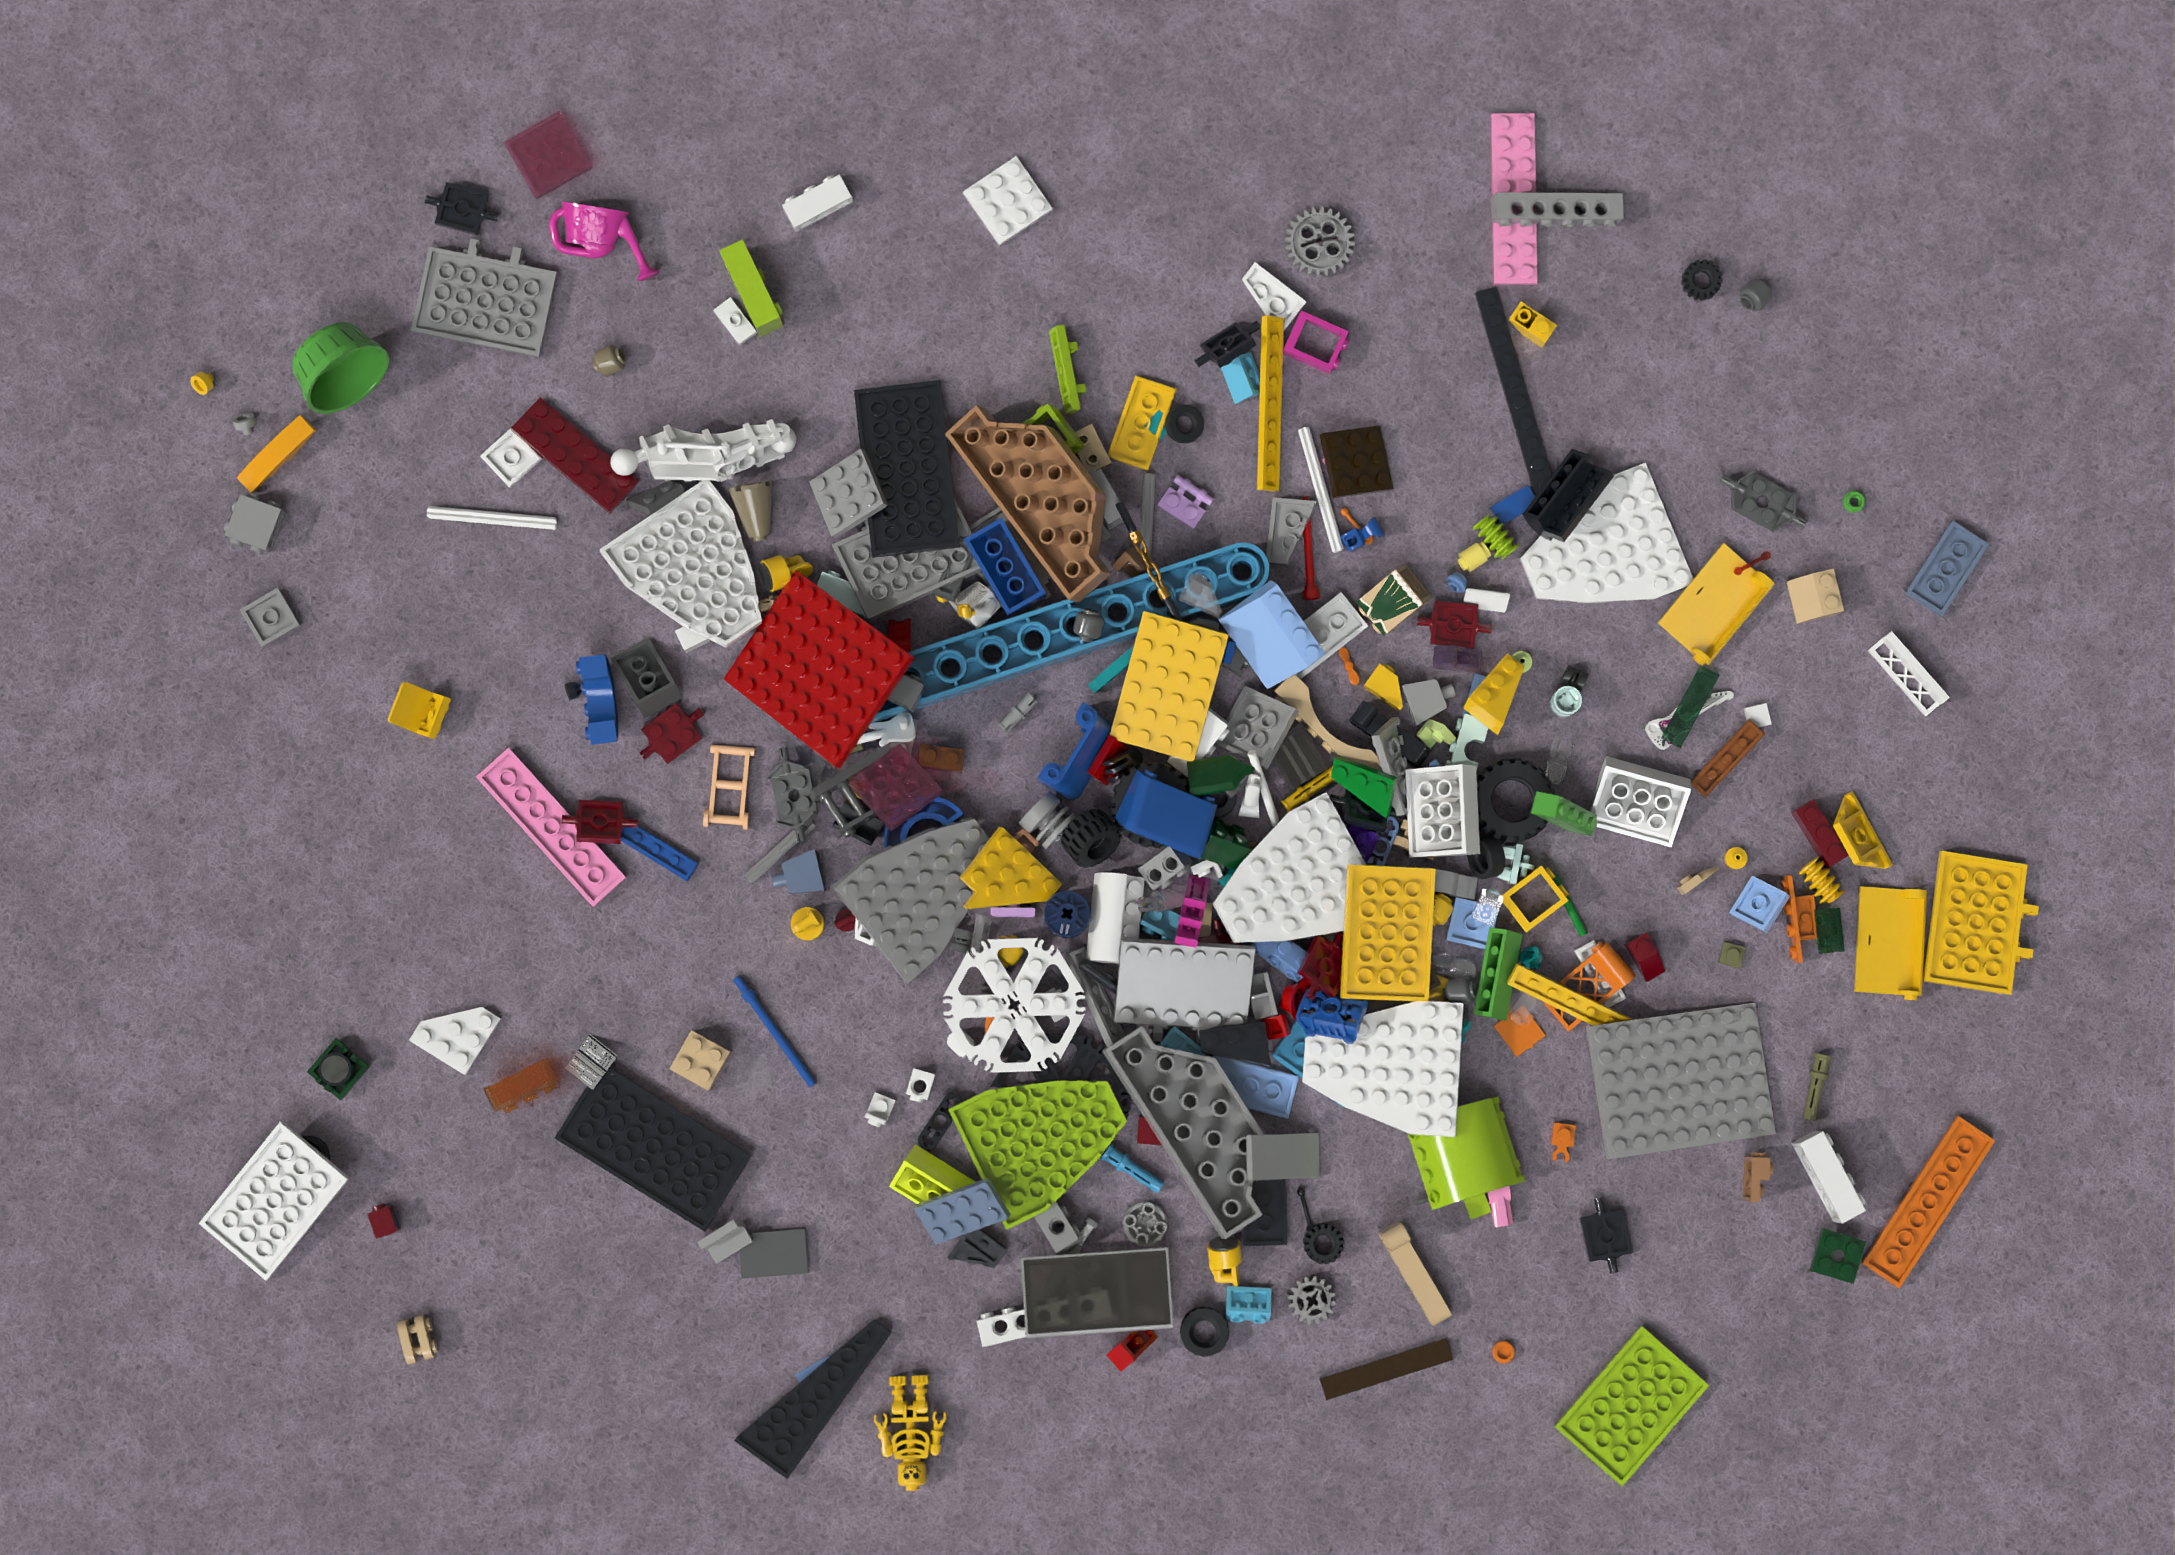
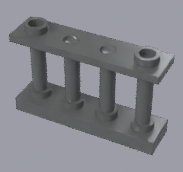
M885 746L811 789L809 797L813 803L818 800L824 802L841 827L836 832L835 836L837 839L842 836L844 838L851 836L859 826L898 803L902 805L911 799L913 787L910 786L903 790L886 765V760L890 753ZM874 767L880 770L896 794L887 801L883 799L868 776V771ZM855 778L862 781L877 804L875 808L866 812L849 786L851 784L850 781ZM837 789L843 791L859 816L850 823L847 822L831 798V793Z

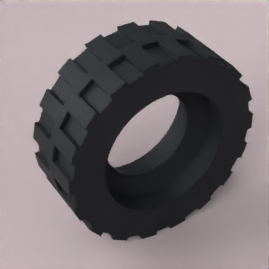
M1210 1307L1195 1308L1187 1313L1182 1320L1180 1337L1188 1351L1196 1356L1210 1357L1216 1353L1218 1354L1225 1347L1229 1338V1327L1226 1319L1219 1311ZM1209 1321L1214 1325L1215 1336L1210 1342L1202 1343L1194 1337L1193 1330L1198 1322Z

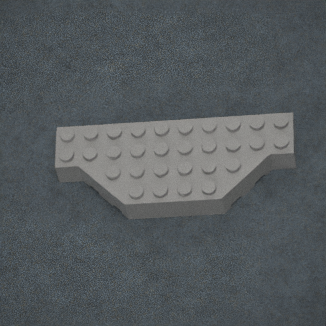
M1143 1026L1136 1028L1102 1050L1221 1239H1227L1263 1215L1251 1197L1253 1180H1247L1246 1135H1263V1132L1216 1058L1154 1045Z

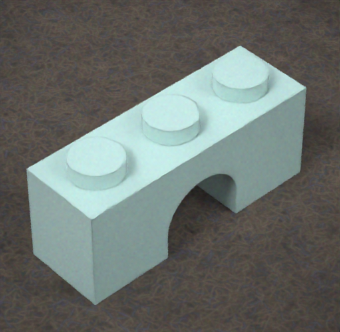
M1464 714L1462 719H1457L1455 731H1458L1457 738L1450 745L1449 752H1452L1451 760H1446L1445 766L1475 765L1477 771L1479 763L1469 760L1465 755L1464 748L1468 742H1485L1488 727L1472 715Z

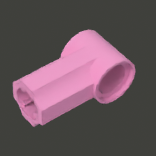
M1510 1187L1487 1192L1486 1196L1491 1206L1494 1227L1513 1224L1510 1206Z

